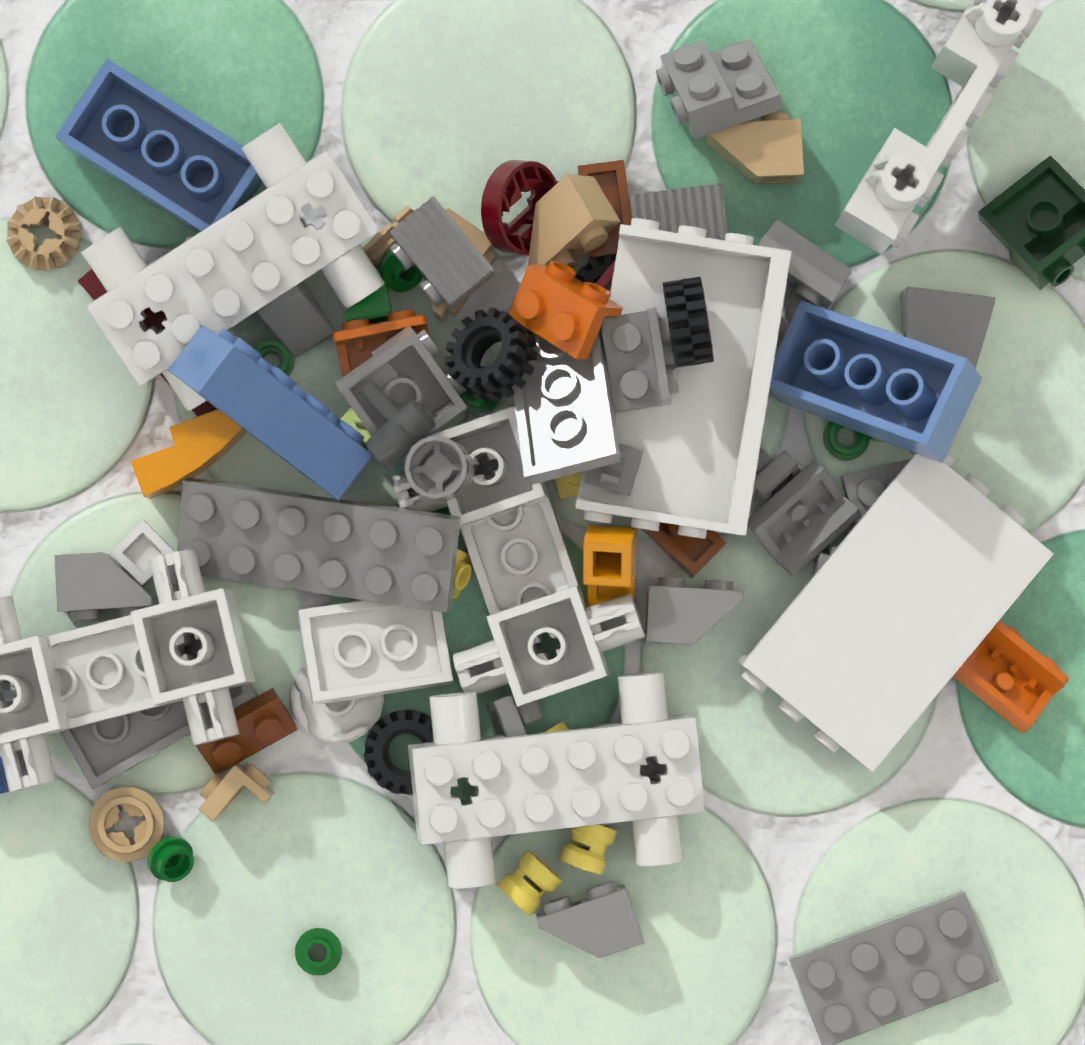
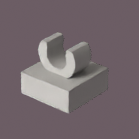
M619 443L622 462L588 470L584 483L630 496L644 450Z
M760 447L756 469L757 476L755 477L753 488L757 497L765 504L801 472L798 463L786 451L773 461Z
M509 695L486 704L497 735H503L504 737L527 735L523 725L543 718L537 701L516 707L512 696Z

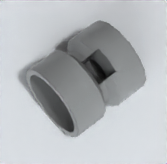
M431 436L421 439L412 446L406 456L404 470L408 483L417 493L427 498L448 501L458 498L468 490L473 481L475 468L472 456L464 446L446 437Z

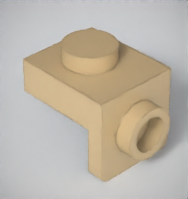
M252 763L247 768H244L241 764L234 765L224 778L217 773L200 793V796L205 801L198 810L211 821H214L222 815L244 787L248 788L263 802H267L275 794L267 787L272 780Z

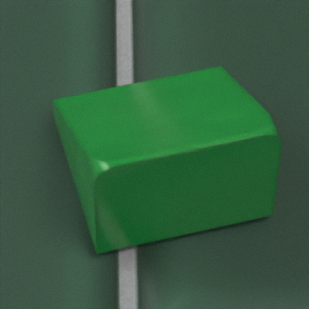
M383 279L384 285L354 304L344 313L346 322L357 319L369 320L370 324L388 321L387 316L393 313L385 279Z

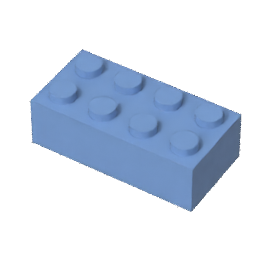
M108 59L56 135L57 140L66 149L197 233H200L253 198L262 184V180L241 150L243 147L241 144Z
M801 300L775 354L769 392L780 403L943 463L978 389L982 376L967 358Z
M202 325L168 371L298 472L339 501L373 456L360 445L365 437L345 421H341L330 412L331 410L318 399L296 385L297 383L284 372L261 358L262 355L242 339L236 338L223 327L216 334Z

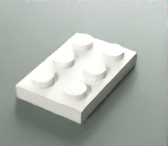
M365 600L298 610L312 705L450 685L453 682L442 612Z

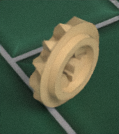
M34 196L32 200L17 205L15 213L7 221L6 241L14 257L31 269L49 271L60 268L74 257L80 246L81 225L78 217L67 204L55 197ZM49 215V228L62 238L61 240L53 238V240L45 239L38 248L36 245L37 237L26 228L27 226L31 228L33 226L41 227L43 222L47 221Z
M119 787L108 791L95 803L89 817V832L94 845L103 855L119 862H133L149 855L152 848L161 840L165 831L163 810L153 795L136 787ZM120 804H122L124 811H127L130 817L138 816L139 818L145 816L146 820L134 827L135 836L133 838L135 844H133L131 837H128L126 831L117 832L116 830L109 832L108 828L115 826V823L121 821L120 812L122 810Z

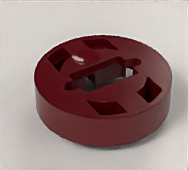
M509 160L498 166L489 177L481 201V219L489 242L497 250L509 254L529 255L535 205L559 182L556 181L552 172L545 165L536 161ZM531 191L530 196L526 199L528 206L510 223L502 222L503 212H510V208L522 198L521 192Z

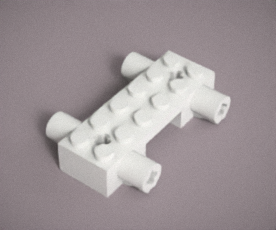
M1040 0L970 1L930 67L962 86L961 90L927 146L922 145L896 128L893 129L836 221L835 227L881 255L891 244L899 248L919 218V215L912 212L916 205L921 208L924 207L944 177L937 169L940 165L947 168L967 140L969 134L962 131L964 125L971 128L994 94L987 90L988 85L996 88L1015 61L1018 53L1011 49L1012 46L1019 49L1041 18L1043 12L1036 9Z
M281 122L241 148L266 186V189L148 266L121 226L81 252L107 291L88 304L86 308L139 387L162 373L187 411L199 406L206 400L171 374L168 369L202 325L218 334L222 327L228 330L319 270H321L345 308L361 301L385 283L360 245L379 232L372 218L327 149L306 162ZM310 203L314 208H319L320 206L325 208L327 214L321 217L325 222L321 227L316 228L312 223L305 226L301 222L300 217L305 215L301 209L304 205ZM150 307L154 313L162 310L167 317L161 322L165 328L161 330L154 326L148 328L143 322L147 317L143 312L144 309Z
M515 406L428 436L446 437L464 446L472 456L475 468L473 481L468 490L458 498L448 501L427 498L417 493L408 483L405 472L392 477L393 488L400 508L434 512L449 507L452 516L461 517L460 529L490 614L486 618L494 638L492 641L453 654L454 667L463 691L477 692V695L509 684L518 707L610 675L603 652L646 637L638 609L631 593L587 607L545 482L529 485L524 478ZM488 456L492 461H498L499 469L494 470L496 475L490 480L487 476L478 475L477 467L483 465L481 458ZM545 632H548L551 638H558L561 648L556 649L557 656L551 659L548 652L540 653L537 643L543 642L541 635Z
M195 549L176 551L149 560L159 600L158 605L131 611L129 616L51 636H34L23 639L13 597H0V754L9 792L29 789L56 781L46 735L183 701L194 746L240 734L229 689L255 682L233 590L221 588L205 592ZM192 635H195V640H201L202 649L198 651L196 659L194 655L185 653V646L192 643ZM11 684V687L16 688L17 696L13 701H5L3 693L10 690Z
M643 672L617 676L622 720L620 722L594 724L593 728L504 737L503 735L481 737L477 692H459L430 696L434 742L408 745L417 839L421 845L444 842L448 887L473 888L491 885L496 882L491 837L632 821L637 866H659L681 862L683 859L678 815L704 813L705 805L696 718L687 714L668 716L664 672ZM651 757L652 761L658 763V770L653 772L654 776L650 779L648 776L640 773V766L647 765L646 758ZM464 777L468 784L473 785L472 793H467V799L460 801L457 795L450 792L452 786H458L457 779Z

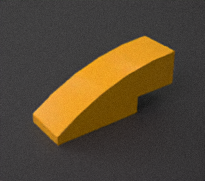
M218 409L169 427L175 445L131 461L143 497L148 499L157 497L181 486L182 480L194 478L204 472L224 456L247 431Z

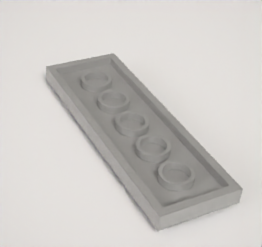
M186 478L182 480L177 551L195 549L201 576L447 613L452 606L461 517Z

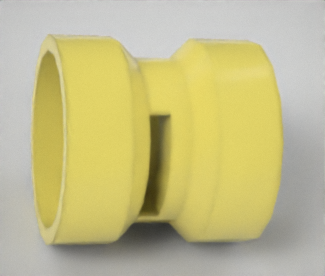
M605 824L570 828L572 832L570 842L563 845L559 860L577 868L602 875L607 863L604 856L606 849L614 843L618 830Z
M528 849L519 859V867L513 873L505 874L496 885L520 909L531 916L540 906V898L546 892H553L562 880L550 867ZM527 875V876H528L533 882H535L538 886L535 887V886H534L528 879H526L524 876Z

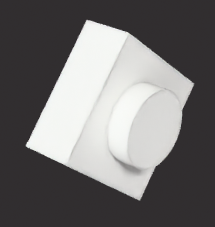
M142 519L109 553L142 586H145L153 578L149 560L176 551Z

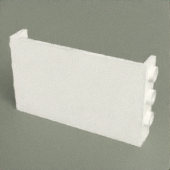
M632 218L631 225H620L619 242L609 299L623 307L620 315L647 311L648 308L656 307L658 318L667 317L662 282L701 276L714 362L676 368L679 392L670 393L671 404L618 413L614 412L618 442L644 450L631 495H624L584 483L587 470L581 473L575 509L585 510L584 520L612 524L613 515L632 518L630 527L659 531L660 522L679 525L678 535L706 539L707 530L746 536L792 251L753 245L754 237L748 235L726 233L725 240L706 238V229L679 226L678 233L659 230V222ZM672 345L663 346L665 365L675 364Z
M910 452L913 455L893 481L749 655L743 654L738 660L746 668L741 677L762 694L768 687L783 698L777 705L782 711L798 724L806 717L819 728L813 735L833 753H836L842 747L872 773L1054 554L1023 528L1027 521L1018 512L1006 504L1000 509L987 498L991 491L982 482L970 474L964 479L950 468L955 461L948 454L943 463Z

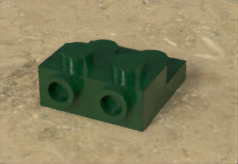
M1051 155L978 211L979 220L1008 249L1010 259L1039 290L1049 283L1054 287L1063 284L1074 272L1073 264L1085 255V190Z

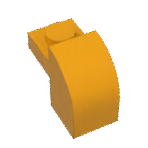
M588 525L583 542V584L588 585L587 607L628 593L632 594L636 604L637 528L630 526Z

